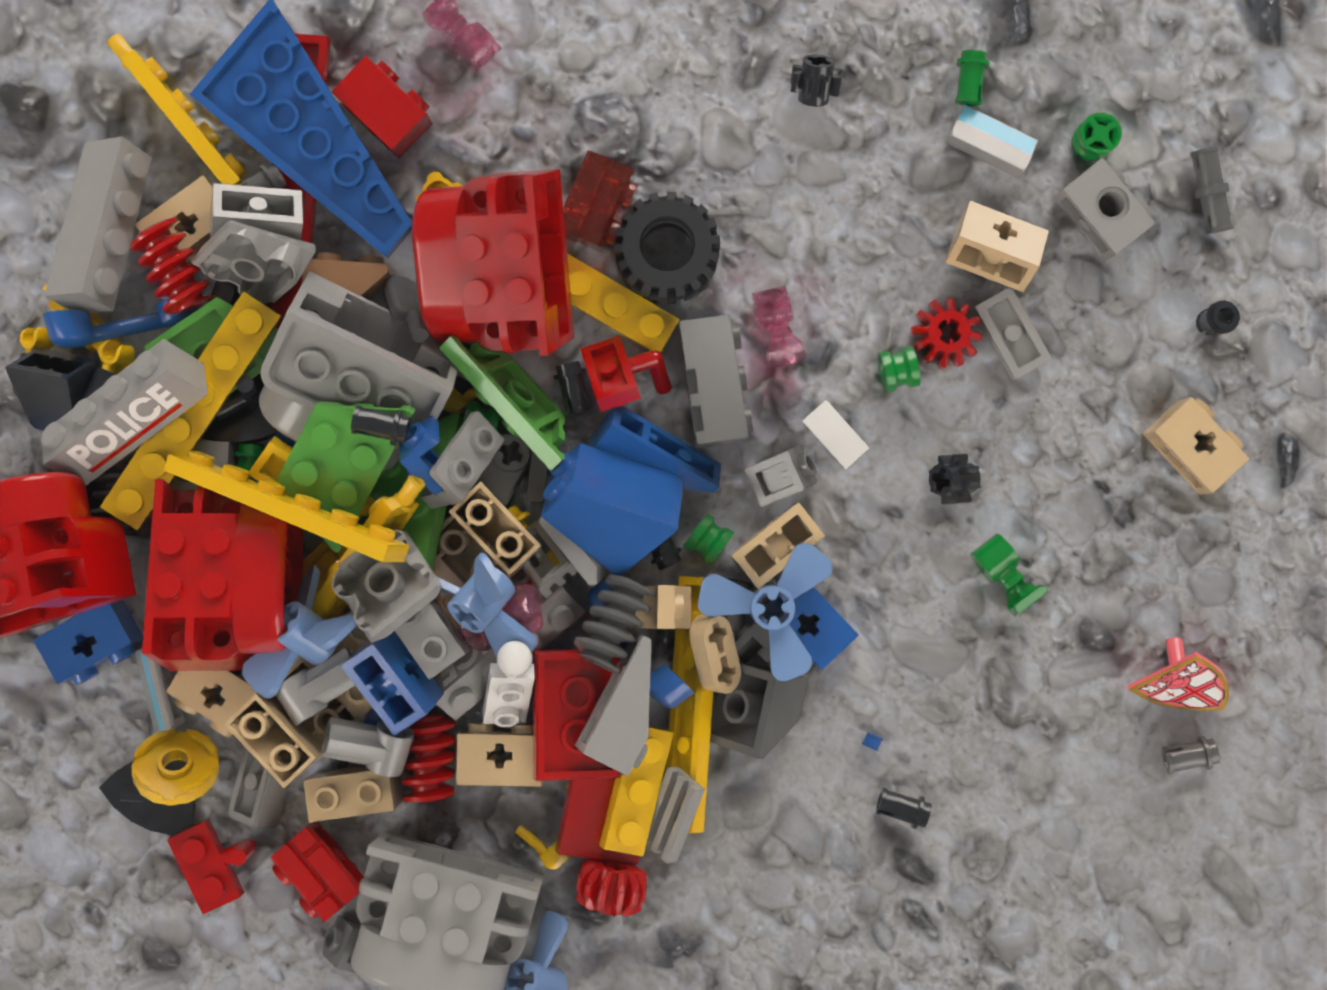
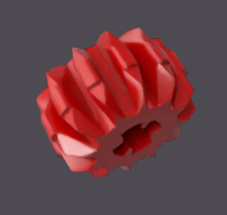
M947 298L943 308L937 300H933L928 304L930 313L919 310L915 315L922 325L912 326L910 334L921 336L922 340L917 341L912 347L915 351H919L924 347L928 350L922 359V362L925 364L930 363L935 356H938V369H946L949 364V358L952 364L958 368L964 365L963 354L973 357L977 353L976 348L970 342L981 341L983 334L971 331V327L980 323L981 320L978 316L967 320L965 315L970 310V305L967 303L955 311L954 298ZM946 325L950 326L953 329L950 336L954 341L950 339L943 342L940 339L942 335L940 329Z
M598 859L584 861L577 876L576 901L584 905L588 910L600 912V915L610 914L614 917L617 915L631 916L641 912L643 902L646 900L647 873L635 864Z

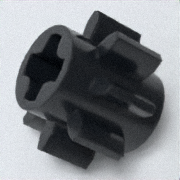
M820 54L807 55L803 58L802 66L794 64L792 67L790 91L798 93V101L804 105L812 107L825 106L829 102L830 95L838 97L840 94L842 70L834 68V60L828 56Z
M968 454L939 455V464L929 470L930 491L941 496V504L972 502L970 494L981 488L980 468L972 463H967Z

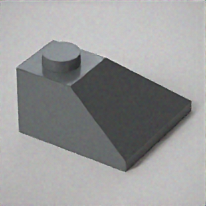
M739 661L741 678L736 689L727 694L713 692L710 742L758 759H764L800 720L808 678L798 676L788 681H779L772 675L771 668Z

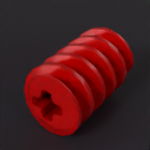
M177 217L163 220L141 231L129 246L133 252H145L138 259L139 267H154L146 275V280L150 284L162 283L155 290L154 296L157 299L170 298L162 308L163 313L166 315L185 313L202 306L217 296H203L202 291L210 284L209 279H194L193 276L200 270V267L193 264L187 265L186 260L194 253L193 248H178L177 245L186 237L185 232H170L169 229L179 221Z
M428 712L427 715L416 721L415 725L409 726L414 731V742L411 743L409 753L414 754V759L406 761L404 768L414 771V775L402 779L401 784L412 787L413 793L402 796V801L412 803L435 802L450 797L455 793V787L444 782L455 777V769L444 765L455 760V752L444 748L454 744L456 741L455 735L445 732V730L456 726V720L441 713Z

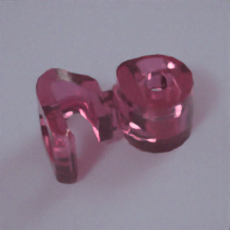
M435 0L422 12V18L430 28L444 31L455 39L451 45L452 49L476 72L484 67L501 50L495 38L479 22L476 21L469 24L462 14L459 15L456 0Z
M785 285L752 293L753 309L758 328L768 330L771 342L767 351V370L804 361L806 357L805 346L792 333L788 325L790 321H793V311Z
M531 585L514 586V595L501 610L534 634L543 626L541 592ZM461 626V633L473 649L477 651L492 649L484 631L474 633Z

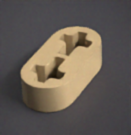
M699 615L691 624L689 635L700 683L709 691L724 694L731 693L736 689L741 678V667L731 625L722 616Z

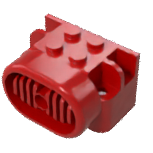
M560 169L496 173L471 179L465 186L430 188L421 193L413 212L412 244L420 312L426 330L435 341L444 343L450 336H455L459 338L461 343L479 342L481 346L488 350L517 353L520 350L539 349L540 356L553 353L574 339Z
M45 472L16 476L0 481V637H8L136 596L123 527L112 517L91 516L85 481L80 476L66 472Z
M155 479L142 654L170 671H236L243 669L244 663L255 654L283 651L286 647L277 639L286 633L284 606L296 601L298 588L303 576L304 549L302 528L200 485L195 490H174L164 479Z

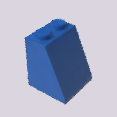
M580 443L569 453L562 452L565 455V459L554 470H549L551 476L549 484L543 492L545 501L541 517L614 575L621 576L678 531L684 480L676 474Z

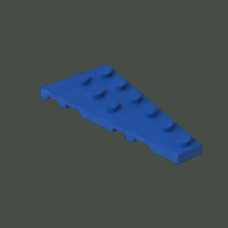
M268 0L190 95L389 259L412 231V221L274 0Z

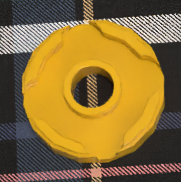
M175 728L160 731L148 737L137 747L131 766L133 783L139 793L153 803L170 806L189 803L203 796L215 784L220 772L218 749L210 737L198 730L187 728V732H176ZM175 760L187 763L182 769L175 771L165 768L169 762Z

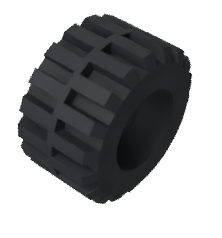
M667 191V196L659 197L658 192L649 194V200L642 202L639 199L633 203V209L623 214L621 217L622 223L616 229L614 251L617 267L622 275V279L627 286L630 285L634 289V293L641 297H648L650 302L658 304L659 301H667L668 305L676 304V301L680 299L687 301L693 298V294L698 291L701 292L707 286V282L716 271L720 255V235L716 231V222L714 218H709L707 215L708 210L702 204L699 207L693 203L694 198L685 195L684 199L676 197V192ZM662 227H672L686 234L692 244V254L688 263L674 271H660L650 266L643 257L642 245L644 239L652 231Z

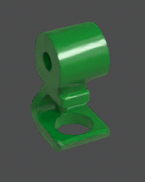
M998 533L970 553L974 563L989 582L999 581L1001 583V587L1007 597V609L1014 617L1049 592L1044 585L1035 586L1023 581L1024 576L1016 568L1021 559L1013 547Z

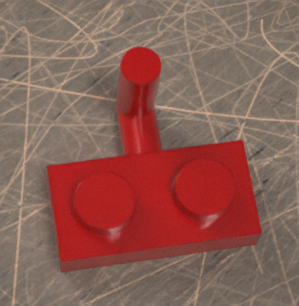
M620 335L580 348L600 412L621 407L641 399L633 374L648 369L658 394H667L672 389L663 356L657 350H651L627 358Z
M209 818L173 834L167 839L202 915L240 898L245 893L231 864L240 866L255 852L256 843L253 839L246 838L223 848Z

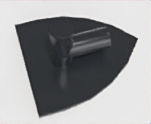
M258 374L253 379L246 376L239 378L236 383L237 390L229 395L201 438L210 441L244 443L262 440L277 432L263 416L259 407V396L264 386L261 374Z
M175 760L169 762L165 768L175 771L182 769L187 763ZM133 761L114 772L99 787L117 811L131 822L149 831L173 835L194 824L195 800L185 804L170 806L153 803L139 793L132 778L131 766Z

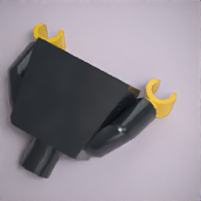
M28 327L19 336L20 343L26 348V352L21 353L20 358L7 365L5 369L13 385V391L19 398L30 424L35 429L44 431L50 423L59 420L72 410L80 400L89 397L102 387L111 376L116 375L114 371L117 365L125 366L130 364L134 359L135 350L131 345L120 346V341H105L100 345L98 351L99 358L103 362L102 367L99 368L96 359L49 351L54 344L49 339L47 329L43 327Z

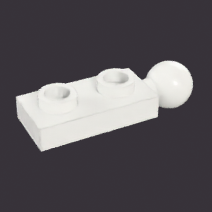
M520 641L505 643L498 651L497 663H490L483 705V724L511 727L516 724L525 725L534 683V664H531L532 653L530 649Z

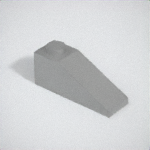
M636 631L633 633V636L636 638L635 642H628L625 648V652L628 654L627 658H620L616 665L620 669L619 674L612 673L575 744L583 754L626 776H629L633 767L637 768L640 766L648 749L645 743L649 734L651 639Z

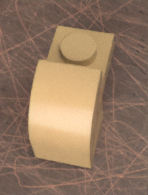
M644 586L657 597L644 595L643 600L651 607L650 612L636 611L635 613L644 623L642 628L690 629L691 586Z

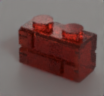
M591 150L587 151L563 206L567 239L601 253L606 243L614 245L616 229L622 223L617 220L623 205L626 207L631 206L639 184L633 182L635 174L631 167L610 160Z

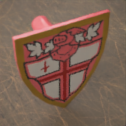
M1178 637L1166 640L1168 666L1127 686L1129 691L1146 700L1176 709L1197 711L1224 710L1229 699L1228 681L1222 670L1197 652L1185 657L1183 640Z

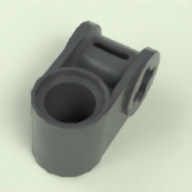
M513 434L502 436L505 439L472 487L473 489L481 481L507 509L520 488V483L531 465L532 450L520 437ZM518 442L520 444L518 451L523 455L521 461L513 460L509 464L507 462L509 455L504 451L505 447L515 446Z

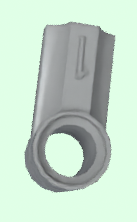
M349 647L339 650L309 671L304 669L283 682L276 696L295 726L329 706L328 702L355 686L340 666L353 654Z
M331 717L324 730L321 754L325 758L365 764L369 770L378 775L396 777L403 772L414 737V731L407 727L398 734L393 735L383 721L378 722L377 726Z

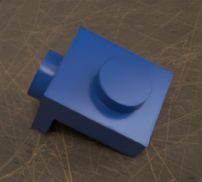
M430 416L422 423L416 422L410 425L406 443L399 442L400 463L405 467L408 476L413 474L423 479L425 487L436 496L444 490L430 476L431 468L440 457L432 449L440 441L439 422L433 416Z

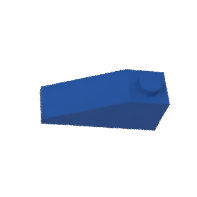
M624 406L612 408L590 436L589 446L678 475L684 480L683 489L715 493L719 488L721 463Z

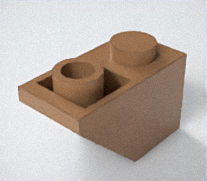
M317 253V259H311L305 268L302 283L310 271L370 301L383 289L386 280L391 276H395V270L389 264L384 263V258L379 256L360 255L359 261L354 262L342 261L343 256L340 254ZM307 309L319 314L318 311H316L315 309Z

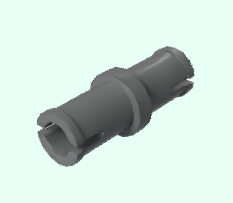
M1218 146L1190 153L1198 187L1197 190H1194L1195 199H1200L1206 235L1234 229L1226 192H1229L1230 189L1228 182H1223Z

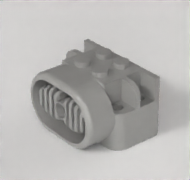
M309 271L287 310L262 364L260 374L264 386L259 396V407L263 416L276 430L294 441H297L318 401L340 402L346 406L356 403L375 404V407L400 408L402 405L415 408L410 425L416 422L422 423L430 416L437 420L453 390L458 368L440 350L443 343L435 341L429 333L426 341L421 343L414 342L406 322L394 319L391 316L390 310ZM307 309H315L316 311H318L319 314ZM428 367H434V368H436V369L438 370L439 374H438L437 372H435L434 370L428 368ZM399 442L383 471L391 469L400 459Z
M384 831L368 845L366 855H370L365 876L361 880L358 889L360 893L356 905V914L361 922V926L351 958L352 970L362 979L388 990H504L510 965L520 957L525 947L545 875Z

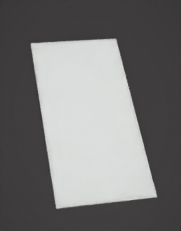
M827 400L802 421L845 469L869 449L867 444Z

